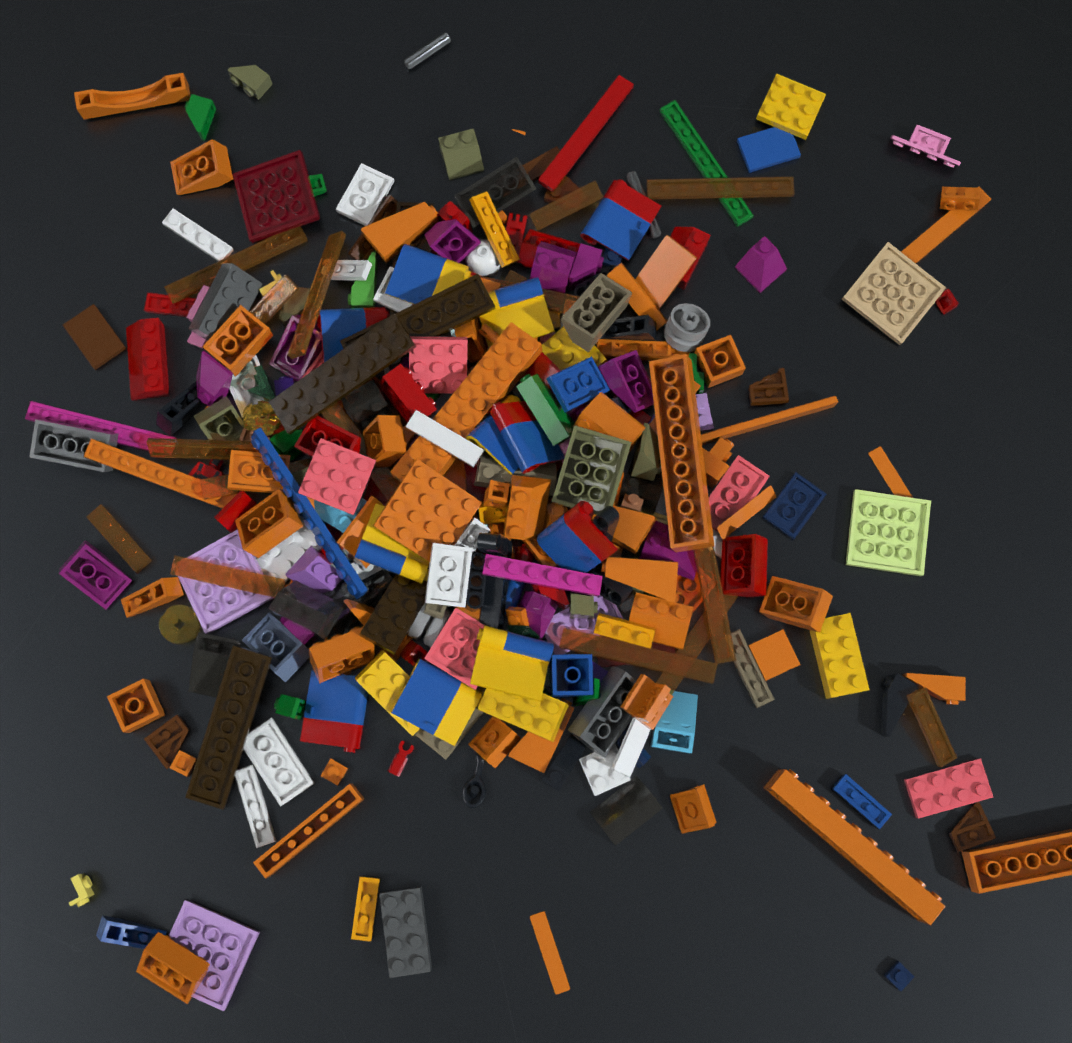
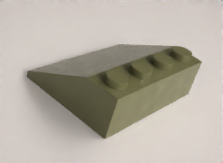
M574 425L552 503L572 508L580 501H586L592 505L594 515L600 513L607 506L613 507L632 442Z

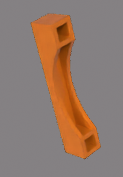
M184 73L164 76L151 85L134 90L100 91L90 89L74 92L76 108L83 119L188 101L191 97L189 84Z

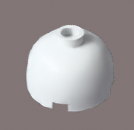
M480 239L481 243L465 257V263L469 266L468 270L483 277L493 276L499 271L501 265L489 240Z

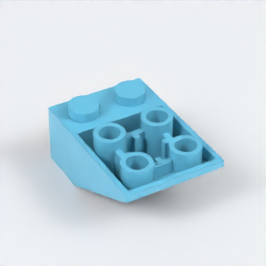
M670 690L669 693L674 697L652 731L650 747L691 754L695 735L698 695Z

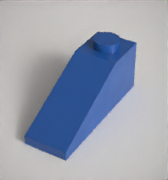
M102 915L96 936L101 942L145 949L158 932L166 935V931Z

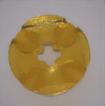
M258 401V404L254 405L252 403L248 404L243 410L244 428L252 432L262 428L265 435L269 436L281 425L279 418L268 401Z
M185 605L169 607L159 621V629L162 636L174 644H185L195 639L200 628V622L195 611ZM179 619L184 622L181 630L175 627Z

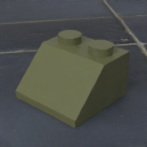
M474 128L438 138L439 148L449 180L484 171Z
M227 396L194 415L198 425L218 454L240 441V435L244 426H246Z
M644 423L643 426L646 428L639 437L635 448L631 476L654 481L656 474L661 472L658 435L649 424Z

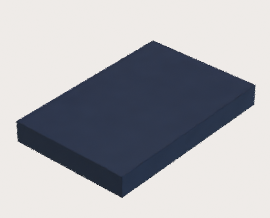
M795 472L762 518L794 540L827 494Z

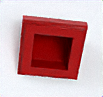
M949 289L945 290L935 301L943 315L959 305Z

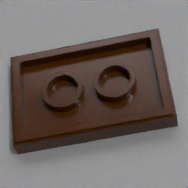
M92 304L63 324L66 331L95 370L127 349L95 304Z

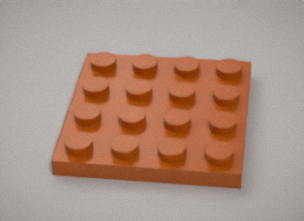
M415 459L373 526L430 562L432 543L454 546L482 502L420 460Z

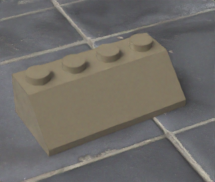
M600 273L561 318V322L572 342L589 352L627 307L632 292Z
M484 450L478 459L474 486L487 488L490 480L511 484L512 475ZM556 462L542 464L526 474H523L520 468H518L512 474L551 479L548 500L554 496L557 478Z

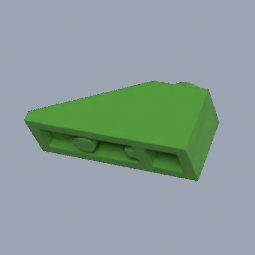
M372 252L368 258L372 266L366 281L355 280L351 294H348V305H351L352 308L376 307V302L373 300L377 284L378 259L376 252Z

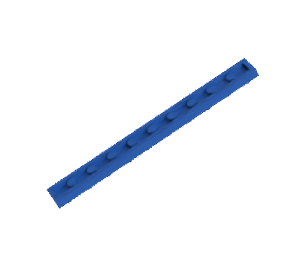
M262 428L255 430L251 437L253 447L259 450L263 462L271 468L274 479L280 482L286 497H290L294 503L295 511L302 515L305 526L313 532L317 544L325 550L328 561L334 564L338 576L346 582L349 593L354 595L356 599L362 597L368 589L308 498L298 494L300 486Z

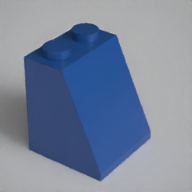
M592 654L552 655L550 660L551 697L593 695Z

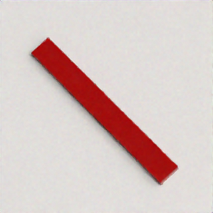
M621 75L615 79L538 179L539 184L554 192L633 89L634 84Z

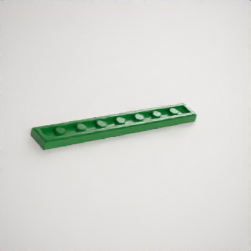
M676 100L661 107L659 112L736 226L738 227L752 219L754 215Z

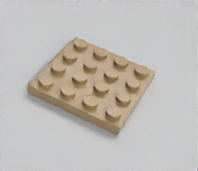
M887 242L842 300L897 344L901 345L946 287Z

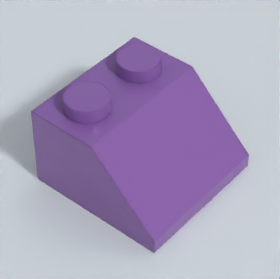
M310 546L285 574L313 596L332 591L342 580L338 576L334 564L329 562L327 557L313 546Z

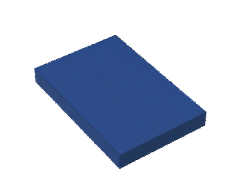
M776 127L737 139L749 173L794 160L801 156L794 135Z
M592 357L546 378L565 413L594 399L600 392L605 394L610 391Z

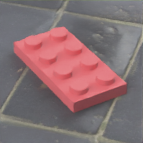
M738 455L709 496L712 528L718 532L717 527L755 498L770 476Z
M981 758L904 779L917 819L993 798Z

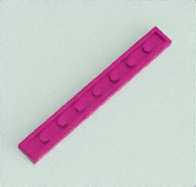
M33 401L30 402L25 416L26 420L35 422V419H48L118 433V444L172 457L177 442L175 437Z

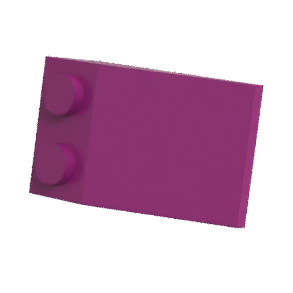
M541 241L536 250L530 279L539 278L545 301L562 306L577 252Z
M303 314L292 315L269 365L293 378L295 381H299L322 351L321 329L318 328L317 323Z
M637 350L613 358L598 367L608 387L634 413L654 405L652 383Z
M655 521V524L645 538L639 559L678 562L677 575L694 580L702 550L695 549L675 552L670 547L668 525Z
M86 540L59 568L61 576L105 610L132 581L130 577Z

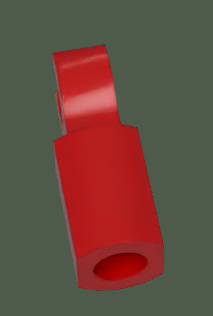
M403 740L399 744V753L395 754L388 769V772L400 777L406 765L407 755L411 754L414 750V746L411 745L410 749L405 751L403 749L405 741Z

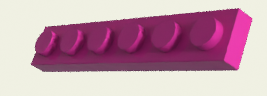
M489 554L485 555L482 575L597 597L600 595L603 577Z

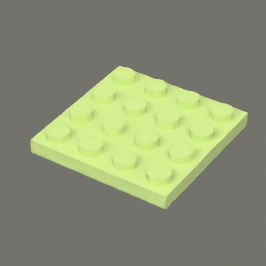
M855 489L853 491L845 565L924 576L931 501Z

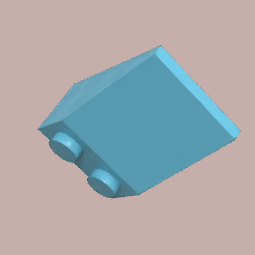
M361 498L354 515L314 500V505L322 521L344 533L367 501Z

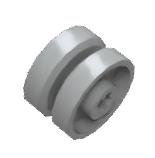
M679 304L670 313L663 330L664 338L672 348L678 351H695L697 347L701 346L708 332L710 318L702 308L694 304Z
M424 603L409 630L408 636L419 640L426 631L423 643L431 648L453 611L446 607L441 620L424 614L423 612L427 604Z

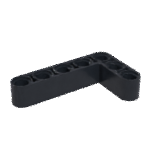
M607 506L594 517L593 523L612 542L619 521V513L614 507ZM601 562L587 573L603 576L600 595L615 605H621L632 595L633 587L605 577V572H601Z
M479 533L477 538V548L479 551L511 559L512 542L501 534ZM486 575L480 623L503 630L508 579Z

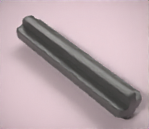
M443 33L404 60L405 66L408 69L413 68L450 43L449 35Z

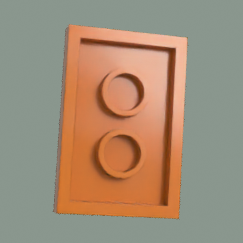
M231 450L227 489L273 493L279 488L283 490L280 482L274 479L269 465L267 466L263 462L261 453ZM279 454L289 469L290 455Z

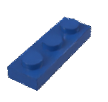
M844 774L832 788L833 791L879 830L892 815L847 774Z

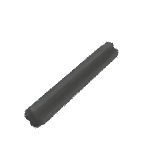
M635 171L629 172L627 180L630 187L646 196ZM654 218L648 228L653 239L661 236L660 228Z

